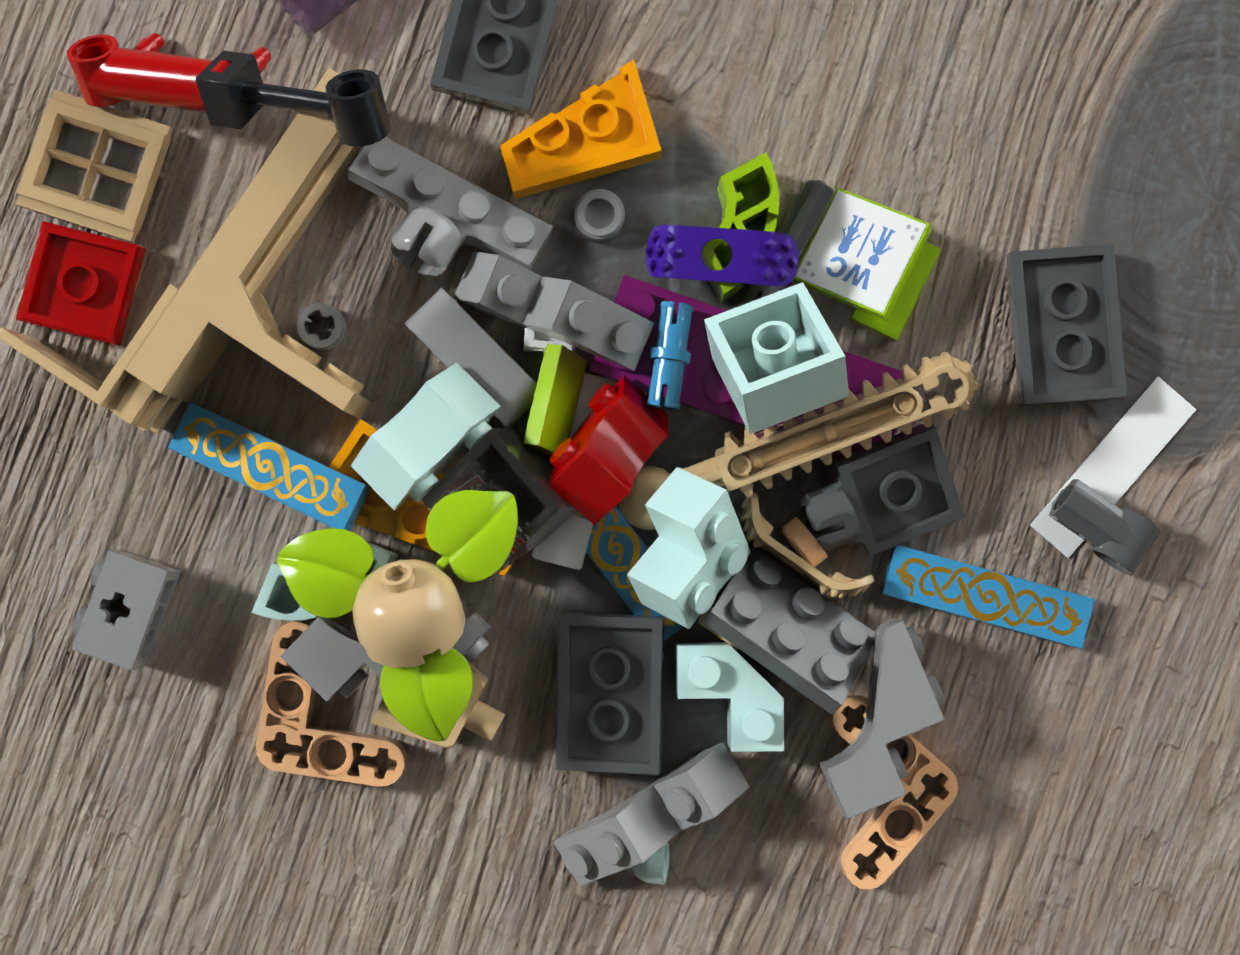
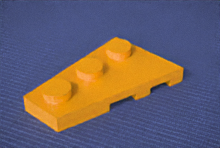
M634 59L619 68V74L599 87L594 84L580 93V99L557 114L549 113L500 145L515 199L662 159V150Z

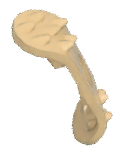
M753 493V497H746L742 504L744 511L740 517L741 521H746L743 530L747 531L746 541L750 542L753 540L754 548H763L820 588L821 595L826 594V598L839 596L841 599L846 595L848 597L856 596L860 591L862 593L865 592L870 584L874 582L872 574L857 579L846 577L838 572H835L833 575L829 573L826 576L773 539L770 534L774 527L760 513L758 494Z

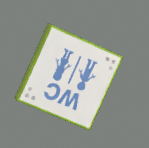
M837 187L798 265L794 282L796 284L803 282L808 289L887 321L932 230L931 225Z

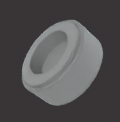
M590 190L583 194L576 203L574 209L575 224L580 234L590 241L598 243L610 241L621 232L624 226L625 209L623 203L616 194L609 190Z

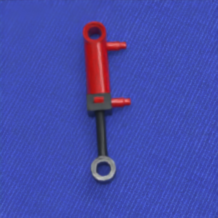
M152 33L148 38L141 40L133 49L121 48L113 36L94 35L78 40L67 50V58L83 99L88 105L93 107H107L122 101H130L203 112L207 114L210 125L242 129L264 105L327 114L329 119L334 121L339 140L343 144L355 147L377 143L384 139L391 130L379 76L369 70L355 69L338 74L328 81L325 87L326 92L264 84L261 73L266 69V65L271 60V54L263 47H259L250 54L223 50L214 60L159 53V50L164 46V39L161 35Z

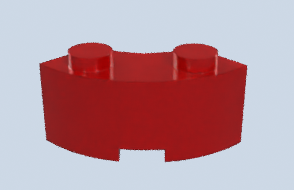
M626 375L614 386H611L609 383L603 385L593 395L588 403V407L592 411L584 419L573 436L558 446L549 460L555 467L548 486L594 526L632 492L634 481L642 466L654 450L669 436V415L662 408L647 406L646 403L649 396Z

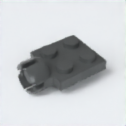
M920 424L913 427L912 433L909 435L901 432L892 436L891 441L888 443L882 440L872 444L871 449L867 451L862 448L851 453V457L846 458L843 456L833 460L836 478L831 484L807 493L801 498L802 514L806 513L808 517L806 525L825 552L832 551L851 542H862L864 550L869 556H872L965 517L936 427L933 424L930 427Z

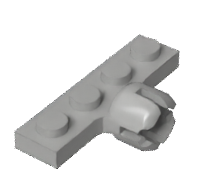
M386 137L372 145L363 146L348 169V180L401 207L407 213L391 237V250L395 258L408 269L414 264L417 257H420L424 262L417 273L421 276L436 277L442 275L457 250L464 245L474 246L485 253L501 255L531 270L552 233V225Z

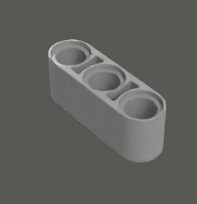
M440 288L405 323L448 368L458 363L501 406L494 415L508 429L531 408L537 385L536 382L445 290Z

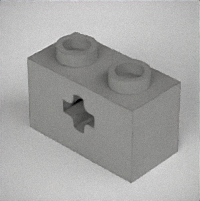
M108 550L106 557L102 556L93 569L90 583L95 588L88 606L84 605L75 618L72 633L77 635L72 650L128 670L146 667L182 570L126 550ZM117 599H124L123 605L130 608L128 616H122V610L115 607Z

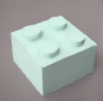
M803 282L704 319L712 360L749 434L849 397L845 355Z

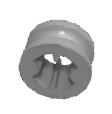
M313 303L303 309L297 320V331L300 338L315 350H333L345 339L347 332L346 321L342 314L329 304ZM320 314L328 321L334 320L335 323L334 330L328 329L332 333L331 336L325 340H322L317 334H310L309 331L310 325H316L312 321L313 318Z

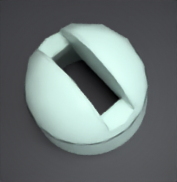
M667 842L645 862L631 867L634 875L650 884L665 885L669 868V843Z

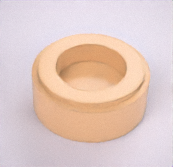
M794 517L782 527L783 530L781 532L793 549L813 567H816L828 557L814 536L797 517Z

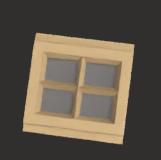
M54 89L52 98L49 97L17 191L18 197L15 204L134 243L137 234L139 235L171 141L170 136L173 129L170 126L109 106H90L81 97Z

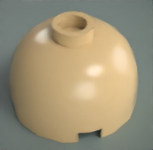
M419 559L394 561L370 573L359 586L352 608L356 633L360 645L366 650L367 656L372 661L391 668L415 667L425 664L423 656L433 653L437 649H440L442 656L451 650L462 636L466 620L458 591L452 579L433 563Z

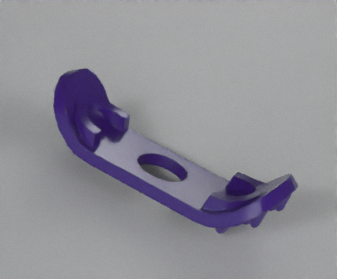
M658 225L651 231L647 248L645 249L647 270L650 276L657 278L786 286L795 277L799 264V251L793 238L784 233ZM715 239L726 241L732 249L730 264L718 271L709 269L702 259L705 245Z

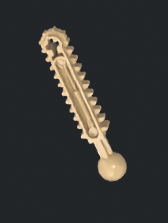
M942 352L940 356H935L931 359L926 356L922 358V366L917 372H914L906 364L902 366V378L895 380L888 372L882 373V386L875 388L868 380L862 381L861 394L855 396L849 389V397L842 399L840 402H833L817 411L807 412L799 418L794 417L778 426L768 427L760 433L749 434L745 426L744 439L738 440L729 431L725 433L724 446L716 449L715 457L686 467L683 470L717 486H726L728 492L739 488L747 498L753 497V482L760 480L767 489L773 488L772 475L780 473L788 481L792 479V467L799 465L806 473L812 471V460L818 457L827 466L832 462V452L839 450L846 458L851 457L852 445L858 442L867 451L871 449L872 437L879 435L888 443L892 438V429L897 427L906 435L912 433V422L918 419L926 427L932 426V414L934 413L943 415L947 420L951 419L952 414H956L961 410L967 411L970 408L969 403L973 398L974 391L978 390L979 384L975 381L974 375L970 370L972 366L966 360L961 361L956 357L950 356L948 352ZM942 373H946L952 380L957 379V382L950 385L952 394L943 397L938 390H933L924 394L926 399L924 403L919 392L915 389V386L921 385L925 391L939 385L937 376ZM644 466L641 468L634 481L632 492L618 504L619 511L627 522L643 530L656 529L645 504L671 475L669 472L654 466Z

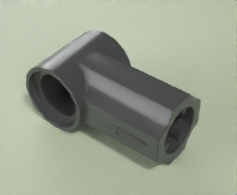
M1072 479L1060 491L1053 501L1048 515L1092 545V552L1097 557L1127 575L1134 574L1161 533L1155 524L1142 515L1125 507L1119 508L1079 479Z

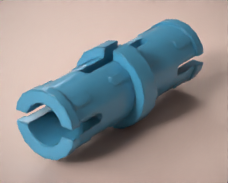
M663 301L660 305L661 314L656 347H651L649 358L654 360L649 398L646 405L661 408L664 388L667 387L666 409L680 410L679 402L684 365H689L691 353L686 350L694 306L679 302L677 322L673 324L676 306H674L672 301Z

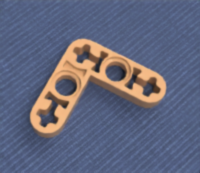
M293 621L281 626L274 635L256 740V754L259 761L268 769L284 773L376 787L389 786L395 783L405 772L408 764L406 750L397 740L384 736L311 725L316 691L296 671L281 673L280 665L289 666L281 657L288 648L285 646L286 638L295 636L297 630L304 632L312 623ZM291 680L301 686L303 701L297 709L288 710L278 703L276 691L283 681ZM282 732L286 734V743L303 746L307 743L306 735L312 736L313 740L307 751L308 765L301 763L305 754L292 751L285 754L282 760L278 759L277 750L269 748V741L279 738ZM336 740L344 746L346 759L341 767L329 768L320 761L319 748L324 741ZM356 743L364 744L360 754L364 756H377L382 748L388 749V757L396 760L397 766L390 767L385 775L378 774V765L362 762L358 765L359 773L353 772L351 769L357 758Z
M848 693L843 705L833 715L830 714L829 716L833 729L849 744L855 740L861 729L854 725L850 726L847 730L843 728L847 720L842 714L843 709L847 706L857 709L862 704L865 707L861 714L864 720L867 710L868 699L855 693ZM911 735L901 738L907 746V755L903 763L908 776L901 779L906 795L909 792L917 800L926 788L921 782L923 776L928 774L931 777H936L940 772L943 776L939 783L944 790L939 796L930 792L920 802L922 806L929 809L923 817L912 804L903 800L906 796L904 795L881 805L847 844L841 856V866L844 874L853 885L860 889L871 890L878 888L886 882L953 803L958 792V783L954 773ZM897 810L907 811L913 820V827L910 833L902 838L889 836L885 829L888 815ZM876 832L886 845L895 850L888 856L883 848H881L873 859L877 866L876 871L870 874L864 870L857 875L855 872L858 869V865L854 858L859 853L866 857L872 854L878 845L869 838Z

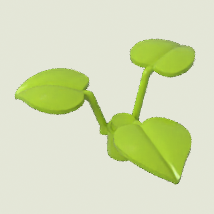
M464 490L454 492L439 500L430 511L426 523V538L429 546L438 554L443 555L436 562L435 566L443 571L450 564L454 573L465 582L481 581L495 574L506 562L515 541L518 526L515 496L507 491ZM329 528L306 533L291 541L279 552L277 563L290 592L302 608L318 617L337 618L352 611L359 586L366 579V574L373 564L374 552L371 545L360 535L345 529ZM454 648L442 656L440 649H437L433 653L423 656L425 664L400 668H391L383 665L380 675L381 694L392 715L408 730L423 738L438 742L446 740L469 704L473 691V674L466 658Z

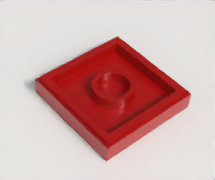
M42 221L16 320L120 346L146 249L140 245Z

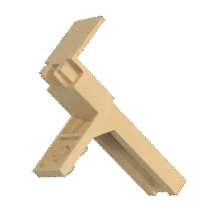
M328 68L313 91L326 92L325 87L328 81L339 73ZM299 111L180 289L169 284L104 382H101L38 339L0 327V340L98 405L110 409L115 415L130 425H135L144 432L150 429L157 435L161 433L182 401L187 403L191 401L232 338L342 411L361 419L371 404L369 400L360 395L364 385L330 363L325 371L317 367L322 357L287 334L284 337L282 336L263 296V292L361 147L343 144L338 138L334 121L329 119L327 114Z

